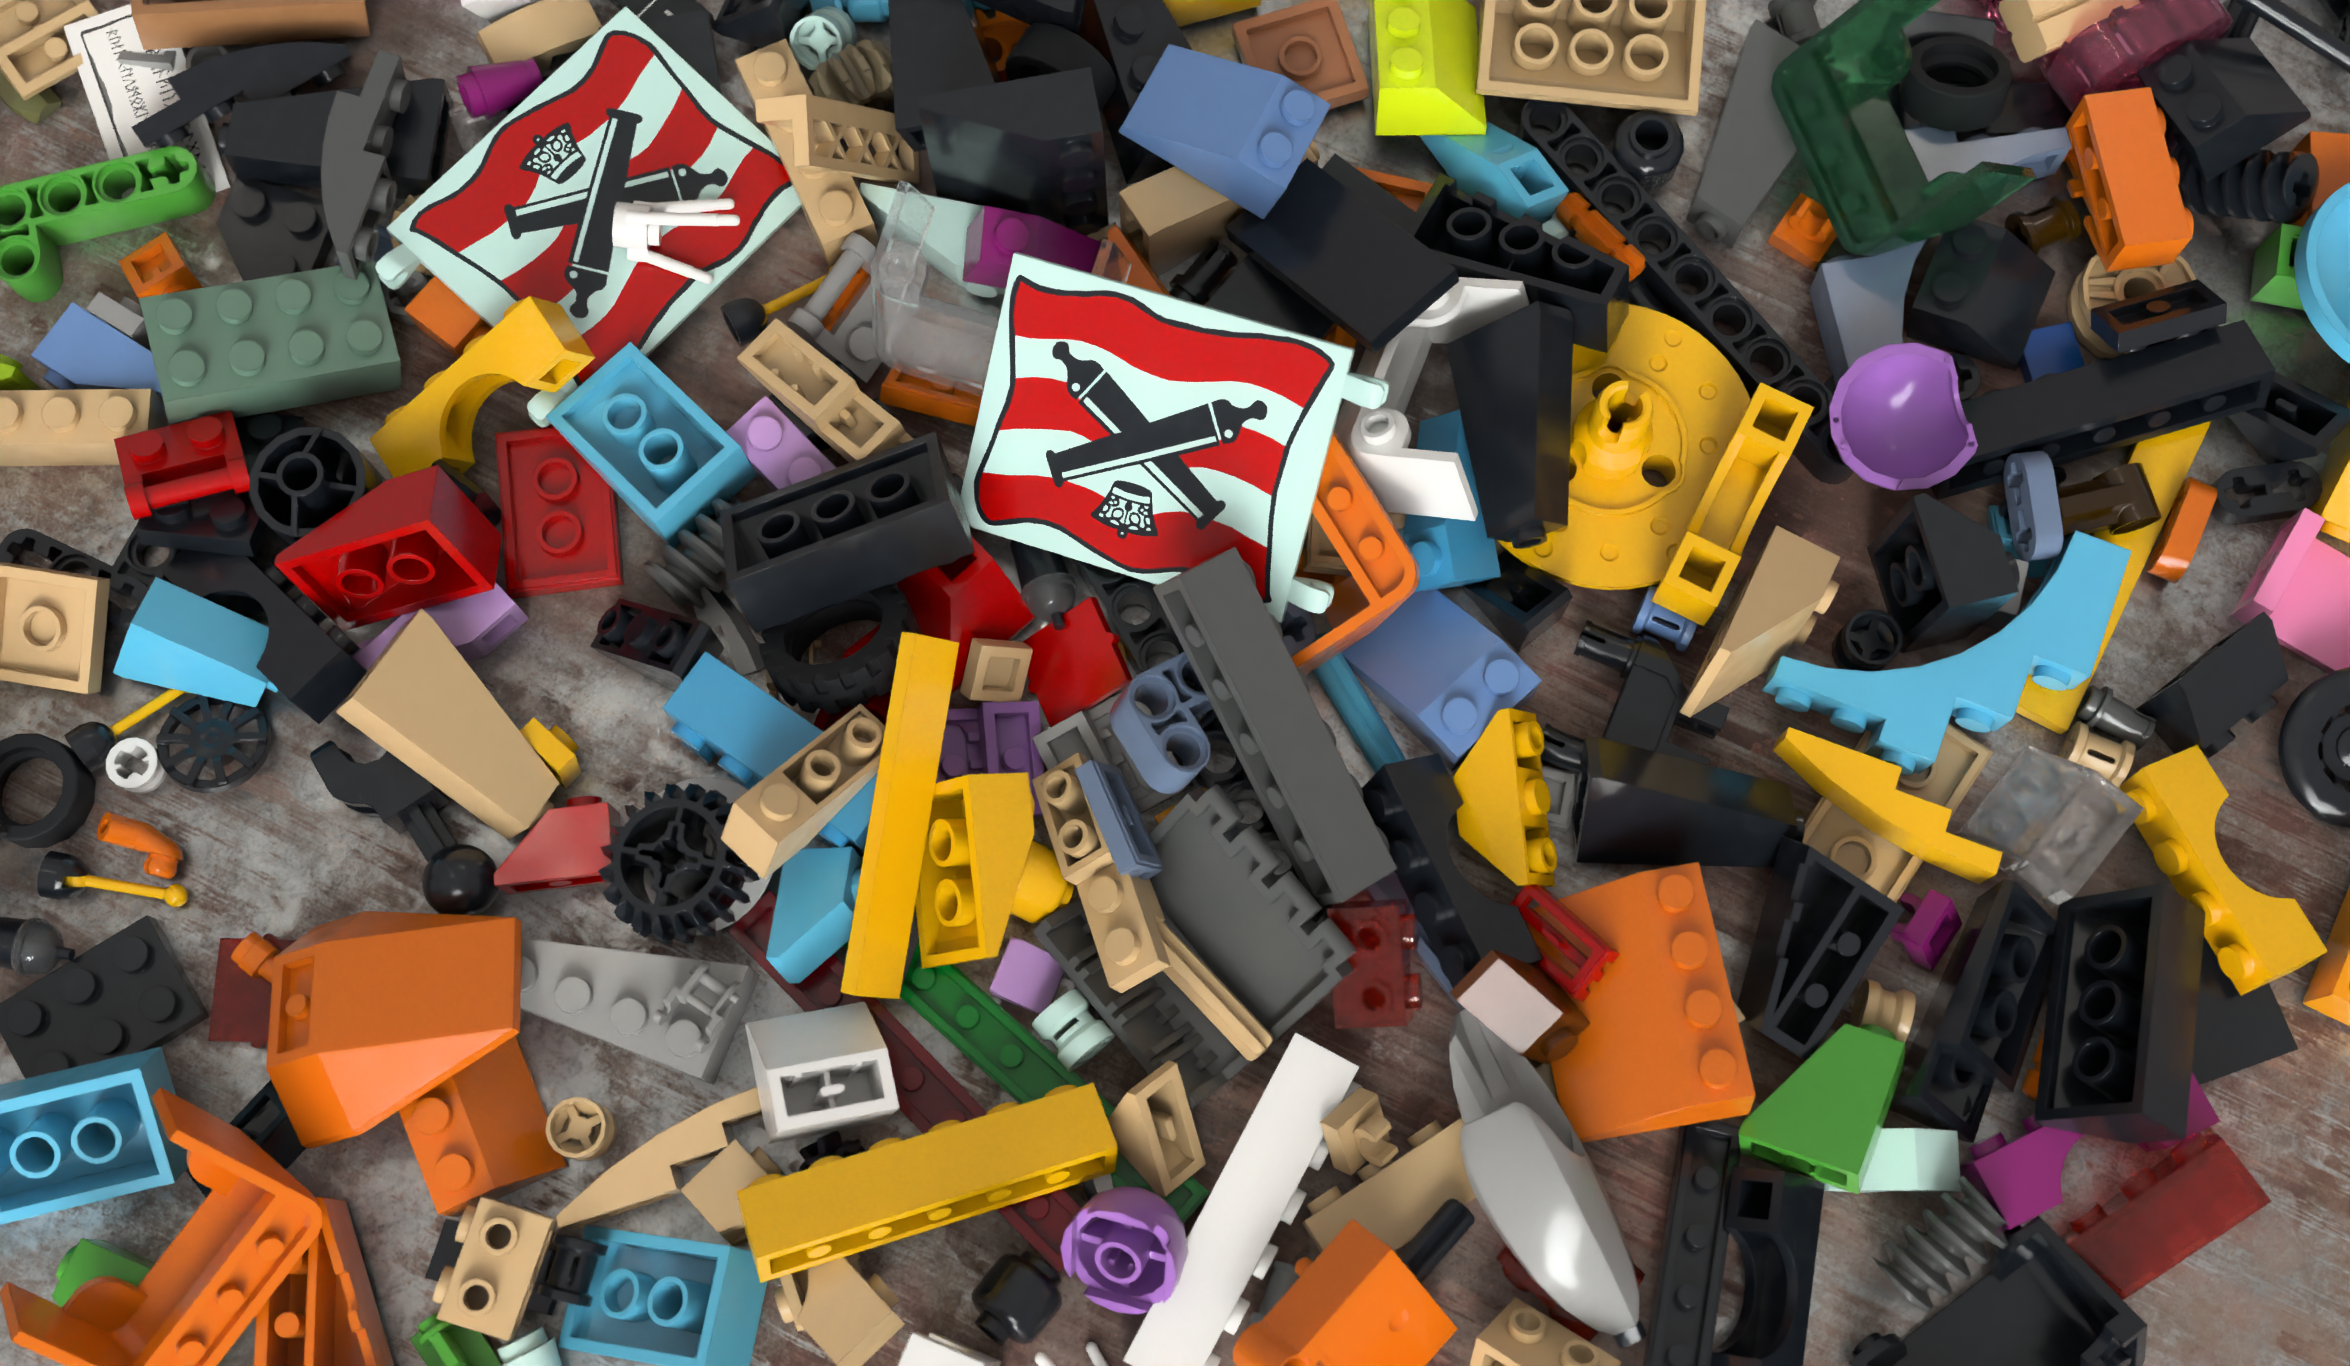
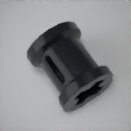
M555 1233L552 1242L557 1246L547 1281L546 1283L539 1284L537 1294L574 1305L591 1307L593 1297L588 1292L598 1259L607 1254L609 1246L571 1235ZM575 1256H579L572 1281L567 1283Z

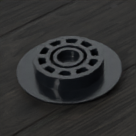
M2350 667L2336 670L2320 677L2298 695L2284 718L2278 743L2281 771L2294 797L2316 817L2346 828H2350ZM2345 707V711L2340 713L2339 710ZM2342 780L2349 781V791L2344 790Z

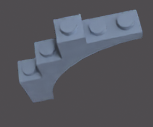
M1922 123L1898 131L1885 159L1893 190L1888 188L1878 189L1860 197L1847 224L1856 257L1853 255H1841L1828 260L1826 263H1822L1809 289L1835 387L1839 379L1859 357L1884 345L1903 343L1904 297L1914 262L1924 247L1948 222L1951 213L1960 214L1978 200L2013 184L2054 175L2072 146L2066 127L2044 130L2042 127H2030L2013 135L1991 138L1989 135L1983 134L1972 136L1962 142L1957 141L1955 131H1944Z

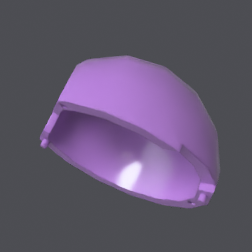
M1917 342L1888 344L1859 357L1839 379L1829 406L1831 437L1843 463L1865 482L1896 491L1927 489L1955 476L1975 454L1978 444L1972 423L1967 421L1961 405L1958 391L1959 378L1952 356L1946 351Z

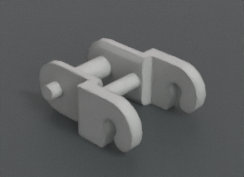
M708 961L702 962L698 968L693 966L690 969L689 973L692 976L681 990L673 986L663 1000L664 1008L662 1010L658 1009L652 1018V1021L662 1025L679 1003L686 1004L689 1002L710 1017L711 1021L705 1028V1037H700L694 1046V1049L700 1053H704L711 1046L726 1025L722 1015L731 1003L737 1004L741 999V996L738 995L741 983L736 981L730 986L726 985L708 973L711 963ZM700 984L721 996L714 1007L694 995Z

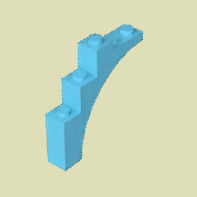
M2075 530L2063 541L2060 554L2056 558L2051 559L2039 587L2018 613V616L2000 632L1966 651L1918 667L1873 672L1825 668L1781 655L1769 669L1761 691L1774 695L1775 702L1787 709L1797 712H1807L1811 709L1830 716V722L1845 731L1853 733H1863L1864 730L1870 731L1871 734L1864 751L1865 754L1902 767L1901 775H1912L1913 772L1920 774L1936 761L1951 715L1956 717V723L1965 729L1979 733H1988L1990 730L1996 732L2014 718L2028 674L2033 676L2032 680L2039 686L2056 691L2072 690L2091 676L2131 550Z

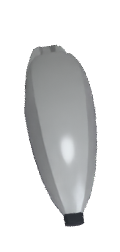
M1463 1008L1453 1017L1449 1042V1059L1453 1088L1464 1123L1460 1134L1461 1154L1465 1171L1476 1199L1496 1231L1530 1277L1561 1308L1587 1326L1611 1334L1620 1348L1639 1342L1646 1337V1330L1639 1319V1289L1632 1257L1608 1194L1594 1165L1550 1089L1526 1057L1520 1056L1466 1008Z

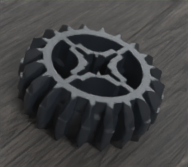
M691 783L688 784L684 791L676 784H666L662 798L653 791H644L645 807L640 810L634 805H625L626 814L630 818L625 826L610 824L612 833L618 837L616 843L600 847L603 855L612 859V863L598 870L601 878L611 883L602 894L608 902L617 905L614 911L616 917L626 924L631 923L632 930L643 937H650L653 934V938L660 943L671 944L676 936L679 941L687 944L694 943L697 929L707 937L716 936L715 920L718 917L727 923L736 922L734 912L730 909L735 901L743 904L751 902L750 896L742 890L744 882L751 883L760 880L758 874L751 867L747 866L721 840L733 803H728L727 797L717 790H710L706 793V790L700 785ZM705 823L711 826L716 837L717 859H712L706 854L707 838L703 836ZM685 856L696 863L686 862ZM681 859L684 861V863L679 868L676 865L677 862ZM664 864L674 865L675 871ZM644 868L650 869L654 874L652 889L657 891L654 905L645 889ZM705 885V886L695 895L696 891H697L701 886Z

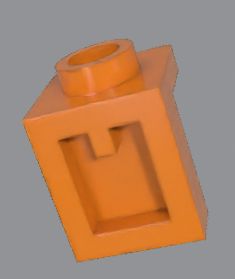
M166 231L118 261L138 298L204 288L192 272L179 247Z

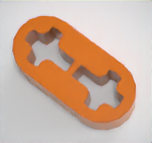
M2187 477L2184 480L2146 565L2148 573L2173 584L2180 580L2192 561L2215 504L2218 493L2216 487L2192 477Z

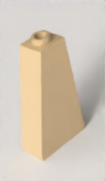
M1314 140L1309 145L1300 164L1308 158L1318 166L1320 153ZM1175 166L1130 185L1119 192L1120 228L1134 241L1157 276L1204 250L1210 239L1219 241L1226 237L1225 227L1246 210Z
M420 609L403 624L336 710V713L507 840L526 829L531 831L549 809L554 808V804L548 799L559 785V781L434 619L424 610Z

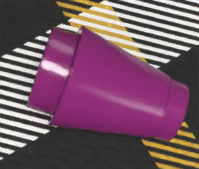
M533 58L523 61L516 60L467 66V73L456 76L460 96L472 119L484 115L489 120L526 99L543 83L540 70Z

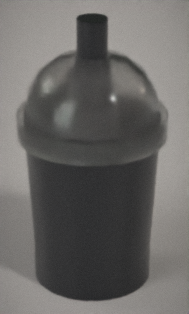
M1011 540L1010 548L1021 586L1022 605L1028 607L1030 613L1037 619L1052 621L1055 630L1064 629L1066 625L1062 615L1073 608L1078 589L1074 578L1069 575L1062 555Z
M0 916L1 968L13 970L20 976L35 977L38 974H44L54 969L61 959L70 961L74 959L75 950L65 948L62 934L49 921L35 917L27 920Z

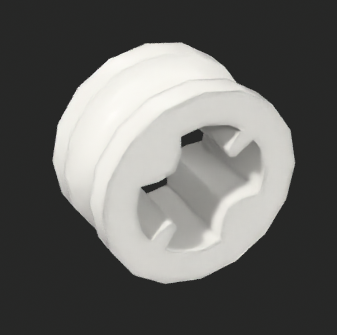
M138 737L126 738L118 742L109 751L106 758V771L109 778L116 785L136 794L149 793L157 789L164 782L167 775L160 763L157 746ZM132 756L142 759L143 762L149 764L143 775L134 773L126 767L128 760Z

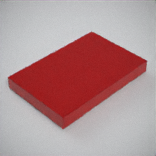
M554 426L495 433L506 588L509 597L516 599L625 585L617 493Z

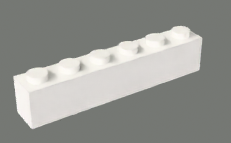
M1295 1032L1186 1239L1188 1255L1178 1285L1171 1297L1164 1303L1162 1301L1152 1305L1123 1359L1124 1362L1131 1366L1219 1365L1222 1357L1214 1354L1212 1350L1223 1330L1234 1335L1251 1303L1240 1296L1251 1275L1263 1280L1279 1249V1247L1269 1242L1279 1221L1281 1220L1291 1225L1307 1195L1306 1192L1297 1188L1307 1167L1309 1166L1319 1171L1329 1153L1320 1121L1358 1087H1362V1085L1353 1081L1359 1066Z

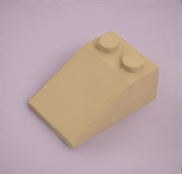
M1776 525L1736 590L1680 709V713L1692 717L1770 669L1781 655H1785L1792 643L1802 647L1817 620V616L1812 614L1813 611L1823 615L1840 584L1831 580L1840 557Z

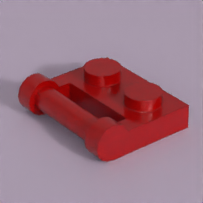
M231 410L114 439L125 485L124 490L134 520L152 516V509L231 489H234L236 494L249 491L250 473Z

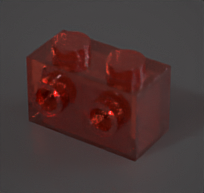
M1406 899L1345 901L1331 905L1327 909V919L1330 917L1357 949L1347 960L1355 970L1332 990L1335 1029L1407 1026L1414 1017V1009H1422L1423 990L1420 973H1411L1410 950L1418 949L1419 931L1415 914H1407Z

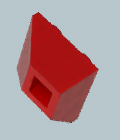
M973 537L974 553L963 556L950 564L939 565L906 577L896 583L899 590L904 592L921 635L959 643L951 693L955 692L962 685L972 638L1011 641L1036 619L1035 613L996 561Z

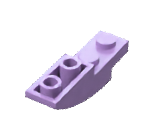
M766 395L726 431L741 446L750 464L764 478V482L773 492L836 468Z

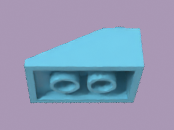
M631 342L545 416L637 516L667 545L675 549L680 545L677 534L681 529L691 533L697 530L694 522L695 516L703 514L710 518L714 514L711 502L715 498L728 502L731 499L730 494L734 496L757 475L741 446Z
M585 1226L583 1239L609 1247L607 1254L599 1257L588 1292L593 1297L591 1307L567 1303L558 1348L659 1366H750L768 1282L760 1283L751 1251L727 1245Z

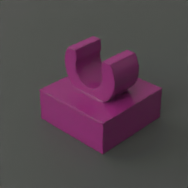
M1930 889L1923 901L1914 894L1903 893L1899 900L1903 908L1910 913H1914V916L1908 923H1896L1889 935L1895 941L1904 944L1912 962L1933 971L1963 923L1952 898Z

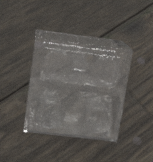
M2028 746L1959 830L1957 835L2003 852L1999 868L2052 909L2076 896L2144 808L2096 770Z

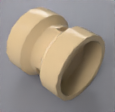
M572 1097L561 1101L552 1109L547 1118L545 1131L549 1144L556 1152L568 1158L591 1162L601 1159L612 1150L617 1141L618 1125L616 1117L609 1108L587 1098Z

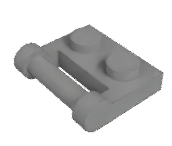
M851 232L840 246L843 251L842 255L804 308L795 309L788 319L787 325L831 362L838 361L844 365L859 384H866L929 295L882 257L874 245L867 239ZM861 267L869 274L868 278L832 329L827 331L821 323Z

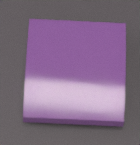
M1039 701L982 702L978 708L948 709L936 783L970 774L1028 772L1030 792L1035 803L1033 818L1042 817L1043 814L1032 783L1033 779L1045 773L1044 761L1032 740V737L1041 733Z

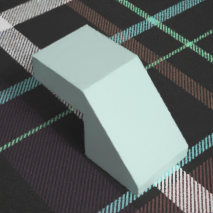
M1882 1128L1860 1193L1887 1191L1961 1192L1958 1183L1960 1164L1957 1131L1922 1128ZM1820 1181V1183L1825 1184L1824 1191L1850 1192Z

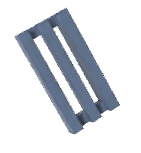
M1090 760L1076 768L1075 773L1119 874L1127 875L1129 873L1130 877L1136 878L1140 876L1141 879L1147 880L1163 871L1162 862L1121 769L1094 760Z

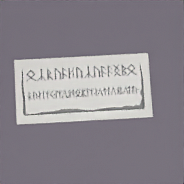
M131 4L63 26L73 57L79 53L82 55L83 64L77 68L109 160L159 149L156 143L145 148L131 127L180 100L167 79L187 70L186 58L182 48L143 50L132 17ZM121 51L164 55L165 51H176L174 71L119 64L117 58ZM202 115L185 125L191 135L173 146L185 148L196 157L211 175L216 193L231 187L205 115ZM135 187L126 190L122 198L128 197Z

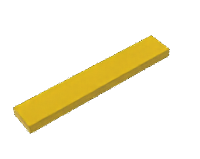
M901 632L840 991L845 994L890 999L900 998L959 648L958 642L917 633Z

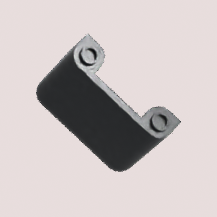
M2038 1215L2024 1227L2018 1225L2012 1229L2005 1230L2004 1234L2007 1238L2008 1246L2004 1249L1993 1244V1249L1997 1253L1993 1258L1992 1271L1905 1339L1901 1340L1896 1333H1890L1883 1337L1878 1332L1869 1335L1853 1350L1851 1355L1853 1359L1849 1361V1366H2143L2146 1351L2147 1324Z

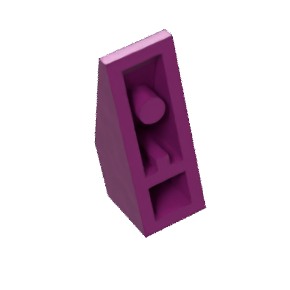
M984 206L967 227L962 281L1006 289L1013 254L1016 252L1113 279L1109 245L1041 216Z

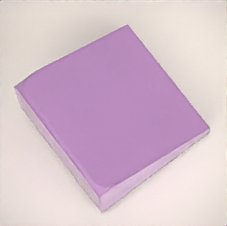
M1012 936L989 991L994 997L1040 1014L1052 1004L1065 971L1051 957L1049 952Z

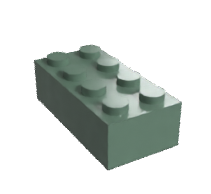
M375 261L363 262L357 280L345 278L340 265L139 298L169 425L230 410L234 418L402 389L400 357L380 280L375 268Z

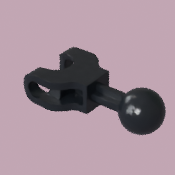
M331 740L311 752V760L328 791L334 798L343 802L348 808L369 817H381L384 823L399 834L408 830L427 861L422 876V890L426 901L437 913L478 916L491 906L499 891V888L494 886V873L497 870V866L493 859L483 850L472 845L458 844L437 811L450 803L444 792L388 751L380 759L366 764L355 762L349 753L338 748L335 742Z

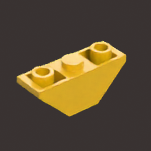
M1505 708L1496 712L1453 776V783L1464 802L1456 811L1459 836L1517 886L1537 884L1544 888L1555 887L1554 871L1557 867V851L1549 835L1547 812L1550 810L1551 796L1548 785L1543 780L1542 773L1543 731L1537 722L1535 713Z

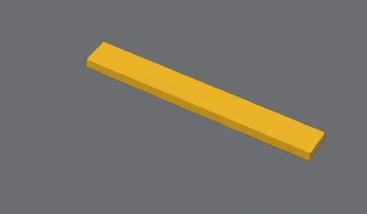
M2211 421L2133 444L2124 465L2142 463L2162 518L2149 526L2125 534L2111 535L2109 530L2091 533L2090 536L2131 550L2092 674L2074 689H2066L2064 691H2056L2039 686L2032 680L2033 676L2028 674L2016 713L2060 735L2068 731Z

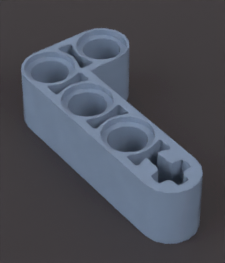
M1288 603L1284 620L1278 623L1282 630L1283 642L1292 657L1313 643L1316 637V624L1308 611ZM1185 652L1136 676L1114 702L1110 710L1112 728L1144 780L1154 790L1165 794L1180 792L1205 767L1210 758V743L1195 718L1212 710L1213 707ZM1183 678L1192 681L1199 691L1189 688ZM1135 701L1145 704L1151 710L1152 715L1143 713L1137 707ZM1167 751L1177 754L1182 759L1184 766L1174 763L1169 758Z

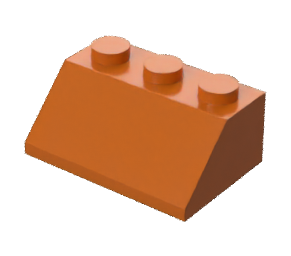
M517 1034L398 1110L439 1215L459 1217L463 1215L468 1205L477 1207L481 1197L499 1199L569 1167L565 1156L556 1152L547 1140L545 1129L549 1115Z

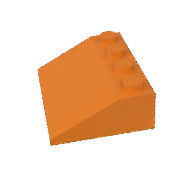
M1699 862L1638 872L1558 899L1620 953L1613 963L1607 961L1601 970L1605 974L1599 982L1592 980L1587 987L1590 994L1584 1001L1573 998L1564 990L1591 1023L1577 1036L1578 1043L1569 1054L1550 1063L1558 1104L1568 1118L1580 1142L1584 1143L1749 1114L1756 1094ZM1540 905L1532 908L1588 958L1591 956L1593 951L1544 907ZM1524 920L1535 943L1574 977L1580 969Z

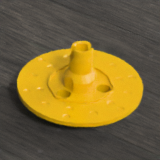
M1629 304V314L1608 353L1573 344L1568 525L1546 534V542L1530 548L1517 549L1513 547L1512 542L1497 541L1526 565L1535 568L1548 577L1567 584L1601 590H1628L1660 583L1750 401L1745 386L1729 361L1705 337L1683 322L1664 313ZM1603 389L1596 399L1593 391ZM1621 426L1618 433L1611 432ZM1645 470L1659 471L1665 476L1668 485L1664 487L1650 485L1645 481L1642 472Z

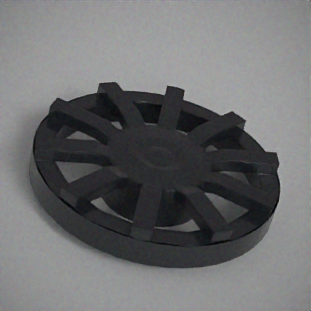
M198 694L179 707L171 709L169 717L164 722L156 738L158 757L168 776L179 786L198 793L223 792L245 783L262 767L271 747L270 726L258 706L251 707ZM223 705L218 718H213L210 706ZM234 706L247 711L232 722L228 721ZM201 710L203 721L197 723L189 715ZM257 720L259 732H236L250 721ZM181 723L192 730L190 734H174V732ZM241 743H258L256 751L251 758L240 751ZM170 744L189 745L188 748L170 757ZM196 757L187 775L175 768V766L185 760ZM234 760L243 765L242 768L226 776L224 766ZM204 766L214 768L216 779L202 780L198 779Z

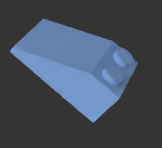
M1168 44L1118 132L1264 220L1288 187L1331 104L1282 74Z
M1437 589L1414 592L1373 632L1342 651L1352 671L1433 754H1439L1445 767L1450 772L1465 760L1498 710L1505 708L1519 710L1534 696L1542 681L1501 638Z

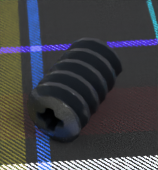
M2266 149L2256 151L2208 182L2190 158H2188L2182 173L2184 200L2189 209L2196 214H2214L2217 217L2233 216L2236 219L2253 218L2256 221H2275L2279 224H2292L2306 213L2316 195L2319 183L2318 162L2311 153H2299L2295 157L2292 152L2279 151L2274 154L2271 150Z

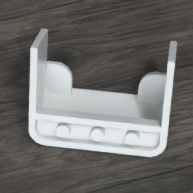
M1459 277V282L1377 353L1374 354L1367 348L1365 349L1356 374L1387 381L1389 383L1387 399L1384 404H1381L1376 409L1366 408L1345 399L1336 420L1334 431L1386 512L1469 521L1476 520L1478 509L1458 453L1408 448L1411 440V428L1404 413L1432 343L1448 344L1530 305L1523 281Z

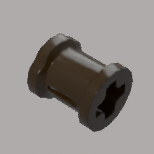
M2059 194L2050 198L2046 206L2025 214L2024 212L2017 211L2008 215L2005 220V228L2038 255L2040 249L2059 241L2064 244L2076 241L2077 237L2081 234V221L2071 200L2065 195Z

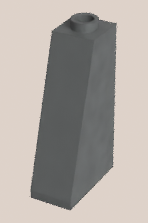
M1758 19L1751 25L1739 52L1686 220L1694 224L1695 229L1704 238L1712 242H1722L1731 249L1835 104L1849 78L1848 75Z

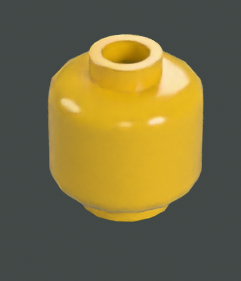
M1032 840L1010 914L1027 922L1037 923L1043 921L1054 911L1057 912L1069 903L1073 894L1074 884L1063 879L1053 849Z

